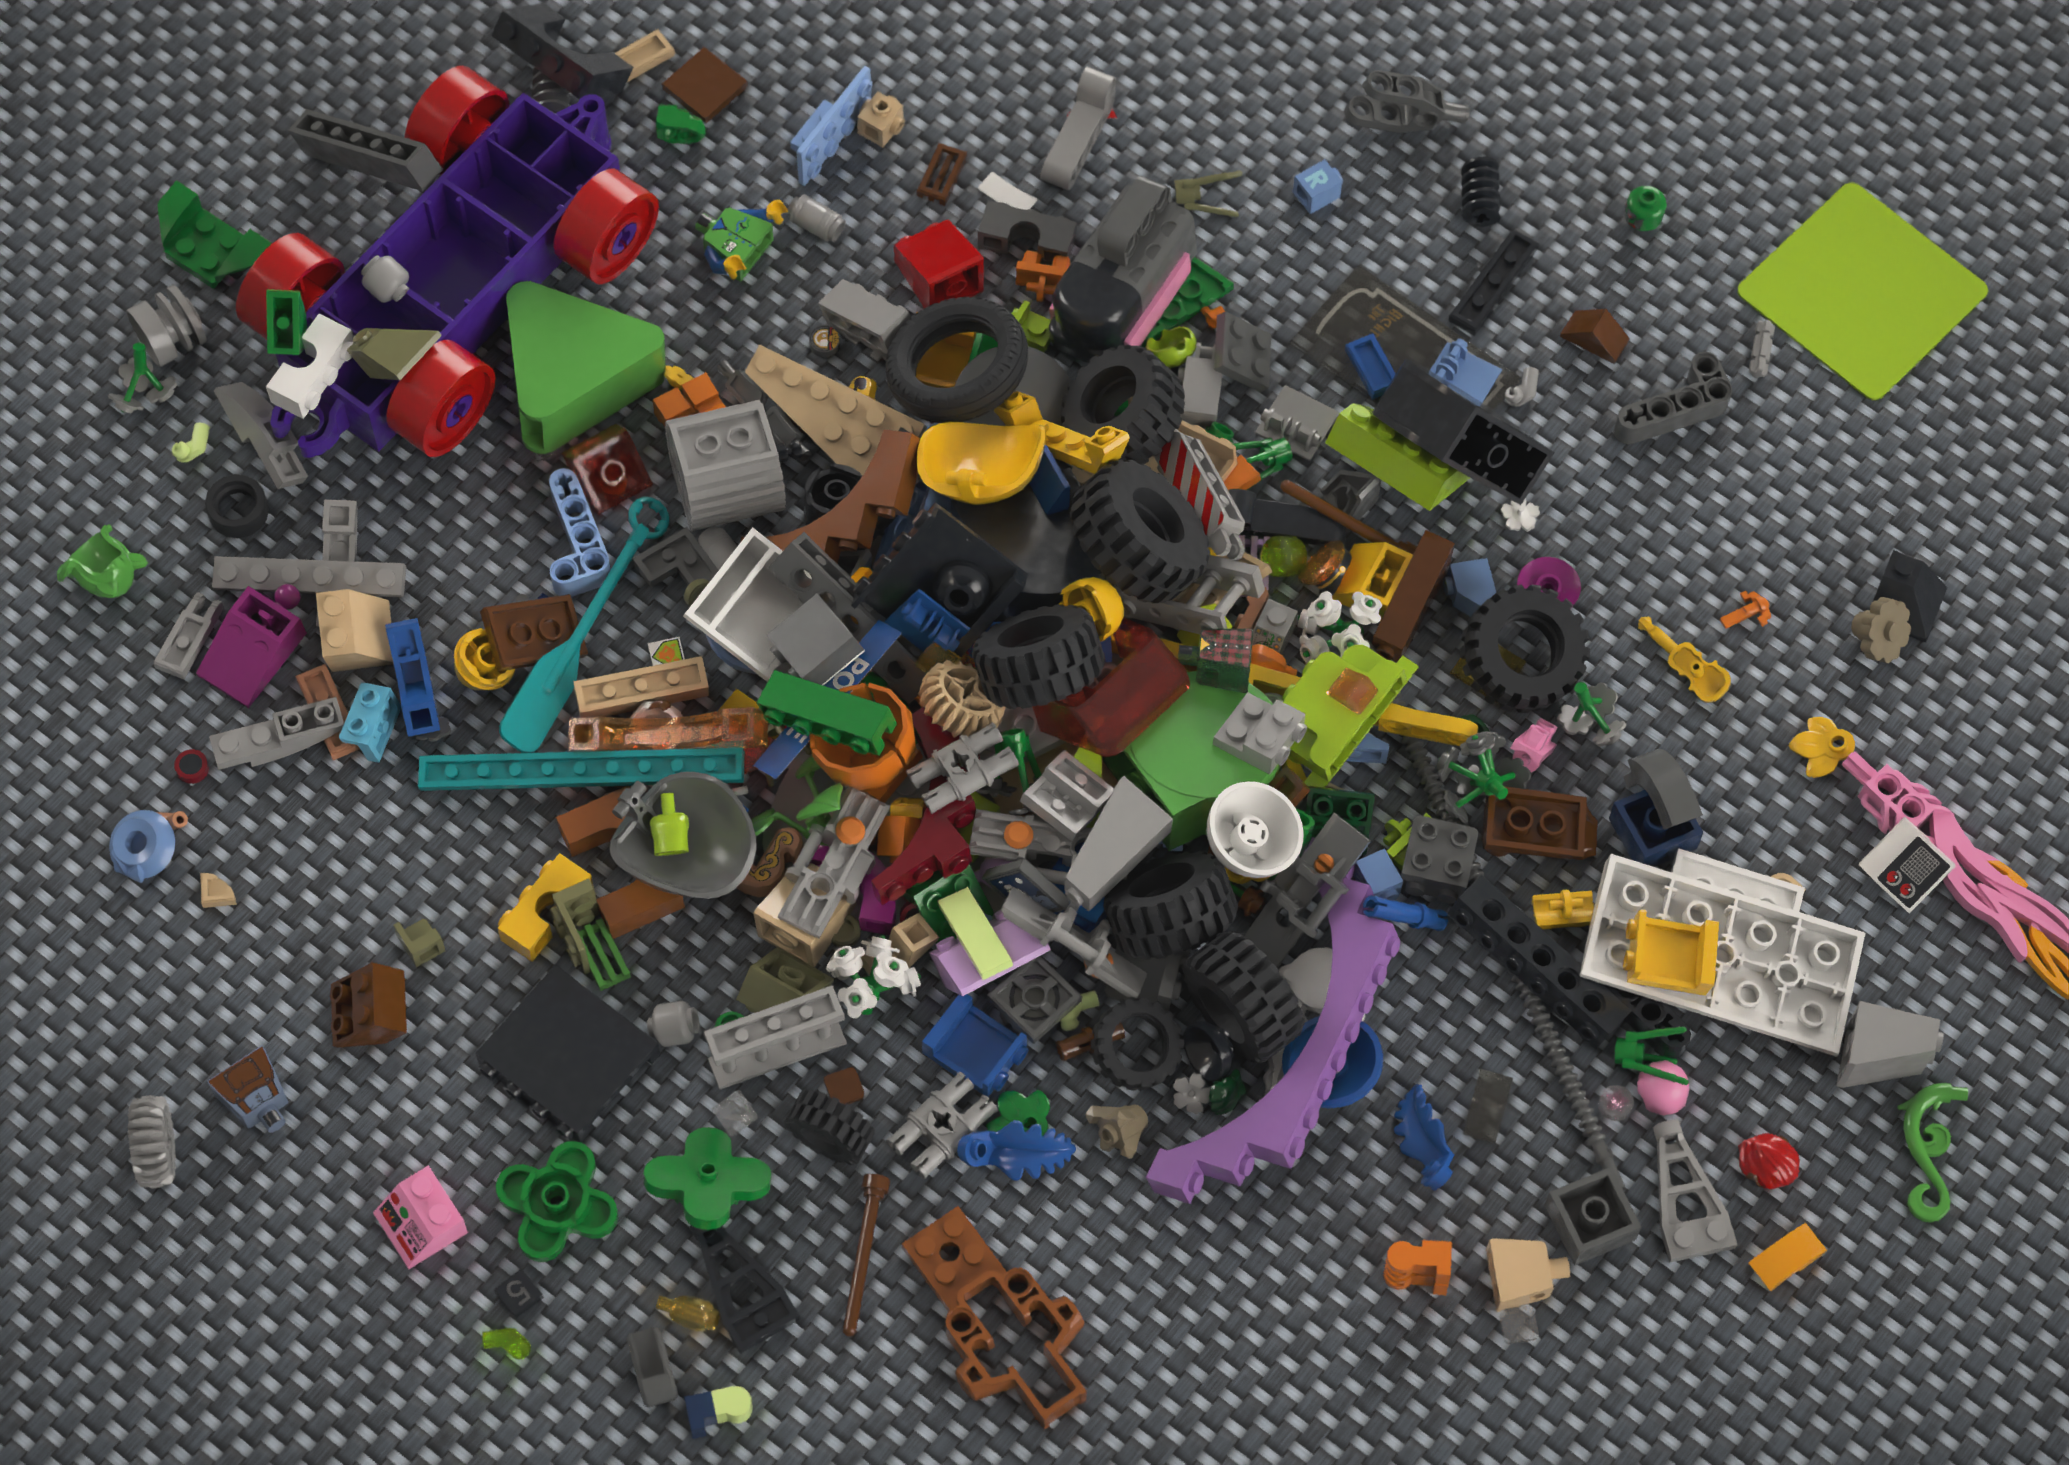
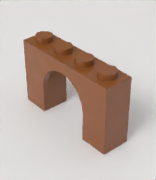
M629 785L556 817L559 832L572 857L611 841L617 828L624 820V818L619 819L616 817L612 810L619 803L618 797L626 788L630 789ZM637 879L621 889L596 899L599 914L613 939L685 908L683 896L657 890Z

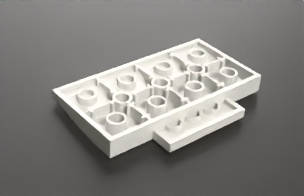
M1678 848L1674 855L1671 872L1611 854L1604 864L1579 977L1837 1056L1841 1047L1865 932L1800 913L1805 887ZM1639 910L1647 911L1646 917L1696 926H1701L1705 920L1719 922L1715 983L1706 996L1627 982L1628 971L1623 970L1624 955L1626 950L1630 949V939H1626V927L1628 920L1633 919Z

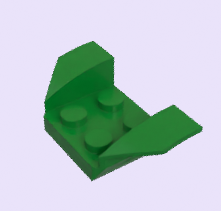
M177 180L157 203L161 239L166 258L212 289L226 275L251 268L258 257L272 244V242L252 229H249L243 235L202 208L198 194Z

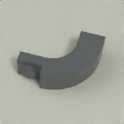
M1656 749L1627 760L1631 769V773L1623 776L1627 788L1641 785L1647 791L1656 808L1663 830L1703 815L1689 780L1677 761L1667 751Z

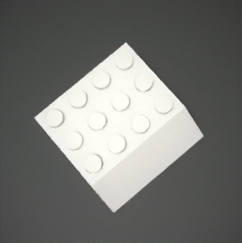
M752 527L683 617L768 682L774 670L789 674L788 670L792 666L788 661L781 664L771 652L770 648L774 644L767 634L803 604L798 596L787 585L782 584L776 578L775 573L769 568L783 551ZM804 570L806 576L812 579L811 575L806 570ZM827 593L828 597L835 602L834 597Z

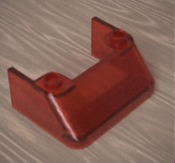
M1125 618L1122 619L1118 630L1113 633L1119 656L1124 660L1093 689L1084 686L1078 693L1070 694L1060 701L1055 700L1043 706H1032L1041 732L1101 756H1114L1122 752L1188 690L1190 680L1187 670L1151 628Z

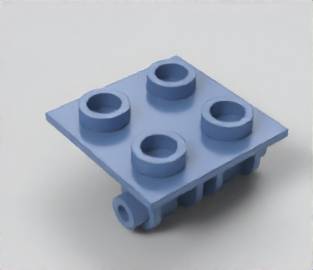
M1457 339L1451 342V344L1447 342L1430 371L1483 403L1501 374L1502 369L1468 353V344L1462 339Z

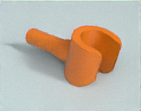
M1205 306L1201 309V312L1205 316L1209 327L1214 329L1217 325V315L1225 312L1222 306L1212 310Z

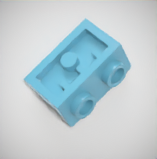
M361 683L339 735L342 742L358 745L369 761L380 763L401 710V704L392 689L369 683Z

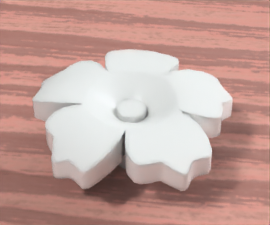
M1526 498L1522 505L1511 500V505L1503 504L1500 510L1503 519L1507 520L1505 526L1509 530L1519 531L1521 527L1527 532L1534 529L1535 518L1540 514L1539 506H1534L1533 503L1526 505Z

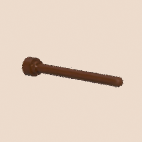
M1289 480L1282 481L1280 485L1281 490L1372 543L1387 542L1411 554H1414L1417 548L1416 545L1409 541L1404 543L1401 540L1399 542L1392 540Z
M879 1174L863 1175L861 1190L864 1191L863 1196L866 1198L843 1325V1333L847 1337L854 1336L857 1331L879 1202L884 1199V1195H887L889 1191L890 1179Z

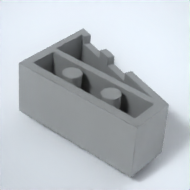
M844 279L818 302L827 324L834 327L856 346L862 342L873 351L871 357L876 361L882 358L886 360L887 352L894 336L904 323L911 318L910 313L903 306H895L889 303L883 296L879 294L874 295L866 291L860 284L854 285Z

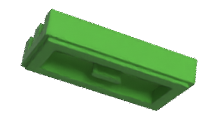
M602 918L596 920L594 925H585L581 931L577 929L586 948L590 971L600 991L631 978L630 972ZM599 931L621 972L618 975L615 974L595 935ZM586 937H589L609 976V979L605 981L583 940Z

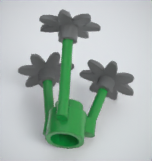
M1025 729L1005 730L1000 732L1003 741L994 745L995 755L1008 746L1011 748L1019 763L1018 771L1024 793L1033 783L1029 784L1023 758L1027 755L1034 773L1032 778L1034 782L1043 773L1040 771L1030 745L1029 735L1025 734ZM999 775L994 778L991 786L986 785L977 790L979 794L990 793V796L993 798L997 797L998 794L1010 797L1017 788L1007 786L1008 783L1002 782L1003 778ZM1023 804L1022 809L1009 811V814L1018 816L1033 811Z

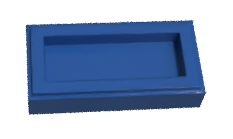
M1372 333L1345 344V351L1371 399L1382 396L1396 373L1375 335Z

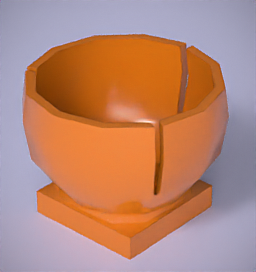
M866 683L840 688L839 691L848 692L853 690L850 693L851 695L873 702L875 700L876 703L889 706L897 725L892 734L883 733L882 739L885 747L880 756L868 752L865 755L859 754L849 746L840 743L832 745L821 737L810 734L812 756L814 761L836 784L840 783L842 786L857 789L885 803L908 776L906 770L916 766L923 758L920 750L916 749L912 713L889 688L869 683L868 686Z

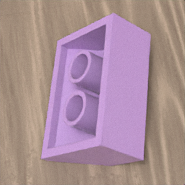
M999 910L994 914L996 918L989 921L1011 957L1012 967L982 980L958 938L955 939L954 936L936 944L937 949L929 952L945 988L964 996L1050 951L1049 944L1046 946L1040 944V940L1004 918L1003 912Z

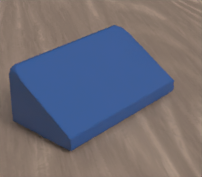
M1044 445L1039 468L1029 482V485L1044 512L1050 515L1068 510L1070 485L1048 446Z

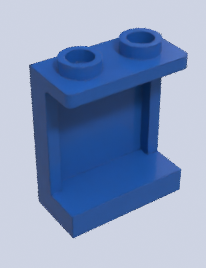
M968 994L964 996L958 995L922 1041V1054L955 1076L958 1072H962L965 1074L963 1079L969 1078L974 1085V1089L987 1097L990 1096L994 1089L996 1091L1002 1089L1009 1078L1007 1072L1013 1064L1020 1065L1029 1051L1026 1034L1021 1032L1019 1036L973 1006V998Z

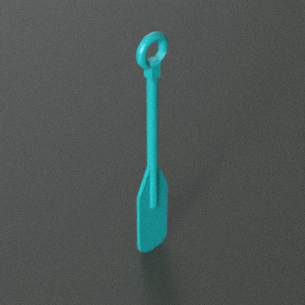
M644 496L636 499L631 504L628 519L633 530L570 639L542 656L535 663L499 725L501 738L519 752L532 753L540 747L572 693L574 681H577L580 646L637 549L641 547L645 539L659 538L667 531L670 523L669 513L659 500ZM643 504H648L649 508L653 509L656 513H660L661 520L658 521L657 526L654 528L655 532H650L649 528L642 523L639 524L636 516L643 509Z

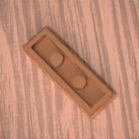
M326 663L295 676L307 704L337 697L345 723L348 712ZM341 731L324 740L332 760L360 750L358 745L342 742L339 738Z

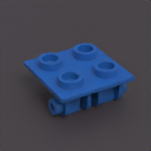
M920 589L884 621L889 626L902 632L901 635L934 661L947 650L953 652L960 644L958 640L970 630L968 626Z

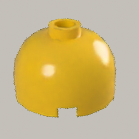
M1096 577L1082 578L1062 589L1061 594H1064L1063 601L1059 605H1075L1086 610L1093 617L1100 642L1118 630L1124 617V606L1119 593L1108 581Z

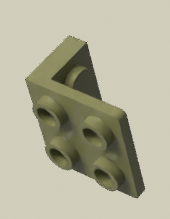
M589 878L552 894L555 907L550 908L554 918L553 924L560 939L564 938L568 947L566 950L573 966L580 965L584 974L591 971L586 948L575 925L584 926L592 922L595 916L600 915L595 890Z

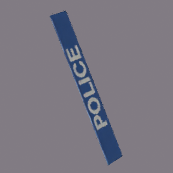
M878 620L859 642L865 652L824 686L839 690L843 687L859 684L902 632ZM787 726L753 766L777 779L810 741V737L801 735L793 728Z

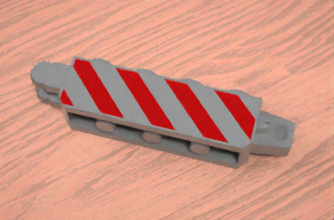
M1175 429L1173 432L1174 438L1171 442L1166 443L1162 447L1163 451L1159 455L1154 456L1158 463L1157 469L1161 475L1167 478V481L1172 486H1175L1182 493L1181 495L1194 508L1195 514L1204 526V533L1208 536V547H1211L1216 555L1222 557L1227 555L1230 560L1239 561L1245 553L1244 545H1242L1239 534L1244 530L1245 520L1200 439L1187 436L1179 432L1178 429Z

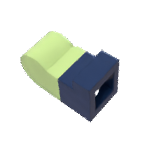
M739 1386L684 1397L693 1439L707 1436L705 1426L726 1421L740 1424L745 1422L752 1413L751 1397L744 1388Z

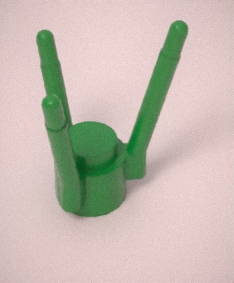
M1269 437L1259 441L1232 443L1236 446V450L1262 447L1259 454L1248 457L1246 460L1247 463L1261 460L1265 466H1270L1260 473L1261 481L1271 474L1283 470L1282 464L1292 460V450L1285 438L1273 441Z
M1672 1027L1643 1032L1626 1031L1625 1038L1617 1037L1615 1064H1622V1068L1635 1069L1665 1080L1688 1085L1689 1081L1686 1078L1641 1064L1643 1060L1650 1062L1667 1060L1677 1064L1678 1060L1644 1053L1645 1043L1638 1042L1641 1039L1685 1033L1687 1031L1686 1027Z

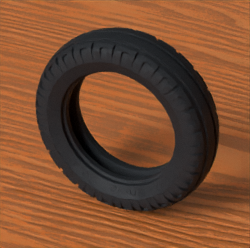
M957 297L956 299L943 300L939 304L937 302L924 308V311L921 310L916 313L896 333L886 357L887 382L897 402L909 413L920 419L935 423L969 421L974 417L978 418L989 413V410H994L1016 390L1027 367V339L1018 320L1007 309L993 301L977 297ZM976 332L986 334L998 343L997 354L991 365L977 378L965 384L950 388H936L927 386L916 378L917 366L922 356L937 342L959 333Z

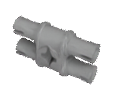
M993 722L970 736L960 735L959 739L938 751L936 749L933 750L931 758L906 770L915 789L940 775L943 777L947 776V782L921 795L931 814L955 800H966V796L986 785L991 786L994 778L1019 765L1009 746L984 761L978 759L979 753L1003 741L998 728H995L996 725ZM960 763L961 767H964L967 770V772H965L964 769H961L957 764Z
M958 1072L940 1091H932L929 1094L930 1097L914 1112L910 1111L907 1114V1122L891 1137L886 1139L889 1147L892 1150L896 1148L895 1153L899 1156L920 1136L926 1137L930 1141L931 1145L910 1163V1166L916 1173L920 1171L919 1176L922 1179H926L942 1161L952 1160L957 1152L960 1139L964 1135L978 1132L977 1129L992 1114L998 1111L993 1101L987 1102L989 1098L986 1095H982L964 1114L958 1113L953 1106L967 1092L974 1088L969 1078L963 1079L965 1074L962 1072ZM938 1121L940 1124H943L947 1121L948 1129L943 1126L937 1129L936 1122Z

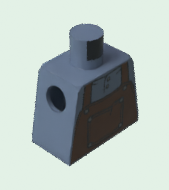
M260 1046L207 1081L214 1096L245 1127L252 1128L259 1122H262L267 1131L272 1133L279 1130L286 1123L279 1109L287 1105L288 1100L263 1046Z

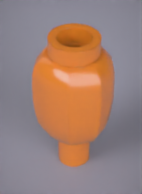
M1263 644L1250 645L1249 663L1290 675H1297V669L1288 666L1285 658L1279 652ZM1241 653V654L1239 655V658L1242 659V658H1243L1242 655H1244V654Z

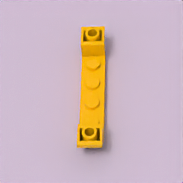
M1019 391L1013 392L1007 400H1004L1000 406L994 409L1006 426L1043 425L1046 431L1045 445L1048 446L1055 459L1093 474L1109 462L1119 460L1130 439L1128 432L1112 426L1102 427L1095 432V435L1088 437L1044 420L1035 397Z

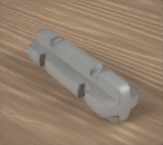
M1769 320L1759 321L1756 324L1755 334L1758 335L1754 337L1751 359L1754 360L1750 361L1749 373L1754 378L1765 377L1768 372L1769 364L1766 363L1770 360L1773 341L1770 338L1773 337L1775 326Z

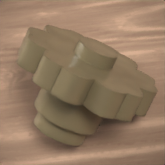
M1881 597L1871 603L1870 610L1859 612L1855 615L1852 621V633L1862 641L1860 648L1867 659L1890 663L1899 657L1900 647L1907 645L1911 626L1907 623L1910 612L1904 602Z

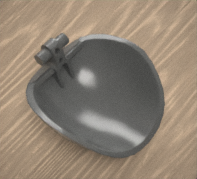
M680 772L659 780L642 798L640 797L647 788L640 781H636L630 789L626 788L618 797L619 803L612 812L619 819L624 818V820L614 833L610 841L609 850L613 861L629 875L660 891L706 899L717 898L730 893L745 879L754 863L756 835L752 820L745 807L726 783L704 773ZM674 793L675 812H681L688 816V853L670 856L654 855L650 820L652 817L662 814L661 794Z

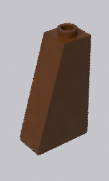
M1425 530L1373 636L1372 644L1376 647L1375 652L1386 660L1398 662L1402 655L1404 656L1443 583V577L1447 576L1455 543Z

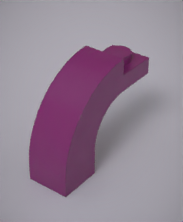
M819 845L810 863L820 867L830 847ZM869 851L875 857V865L870 874H865L858 887L863 896L859 925L862 931L890 935L892 928L895 926L896 900L881 905L875 897L871 880L887 868L876 855Z

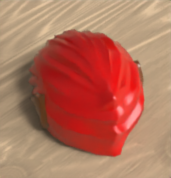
M1764 1133L1746 1139L1738 1145L1740 1152L1739 1167L1742 1173L1746 1176V1179L1752 1180L1761 1189L1768 1188L1771 1190L1793 1183L1798 1177L1799 1155L1785 1137Z

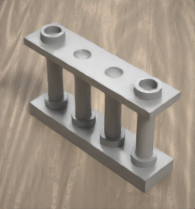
M1213 555L1209 556L1204 573L1193 582L1200 584V586L1186 604L1172 600L1163 603L1142 602L1134 596H1128L1123 593L1122 589L1114 587L1121 597L1125 617L1202 635L1204 630H1211V634L1215 636L1214 638H1217L1216 636L1218 635L1213 633L1215 630L1228 631L1225 616L1241 595L1260 598L1265 591L1259 566ZM1214 588L1227 591L1214 610L1200 607ZM1224 633L1222 634L1223 640L1229 639L1230 635H1225Z
M833 985L704 1031V1036L712 1057L708 1058L719 1089L721 1090L847 1044L839 1024L840 1021L845 1020V1016Z

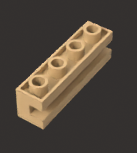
M702 656L574 681V691L581 721L636 711L644 701L665 700L671 704L709 696V686Z

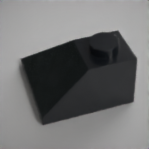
M1893 550L1873 601L1886 597L1904 602L1910 612L1907 621L1911 626L1909 636L1926 643L1947 587L1924 561Z

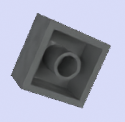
M1612 1167L1549 1192L1544 1204L1574 1266L1635 1241L1642 1228Z

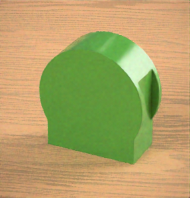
M1192 671L1177 674L1162 680L1150 688L1136 705L1104 719L1102 760L1118 782L1125 776L1173 818L1171 832L1162 840L1169 851L1201 835H1207V819L1210 809L1216 798L1226 788L1240 782L1250 781L1269 785L1280 772L1281 766L1277 765L1269 775L1213 745L1214 736L1247 692L1273 705L1263 692L1249 682L1244 683L1247 685L1245 692L1239 691L1241 689H1237L1234 686L1231 689H1227L1223 685L1221 687L1210 685L1209 682L1212 683V680H1214L1210 676H1205V684L1199 683L1198 673L1206 672L1207 674H1213L1215 671ZM1222 676V678L1219 677V678H1218V679H1219V680H1218V681H1219V682H1218L1219 685H1220V683L1226 684V683H1227L1226 680H1228V679H1226V678L1224 679V678H1223L1224 676ZM1233 677V681L1230 682L1233 685H1241L1240 683L1243 681L1240 679L1235 680V677Z

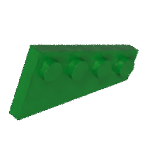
M1194 257L1191 261L1190 274L1140 347L1145 348L1149 338L1154 340L1161 338L1163 329L1170 331L1199 313L1203 307L1211 305L1234 290V283Z

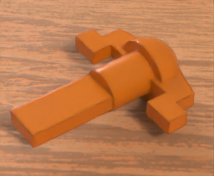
M1744 591L1740 593L1741 598L1744 602L1751 600L1752 603L1720 618V622L1727 629L1760 613L1761 616L1757 617V620L1763 627L1768 624L1767 620L1771 618L1769 602L1755 591L1749 594Z

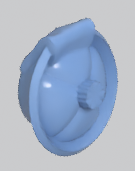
M140 810L126 815L115 826L109 843L110 856L115 872L121 873L139 883H142L146 878L157 875L169 864L173 856L175 835L170 823L162 815L154 811Z

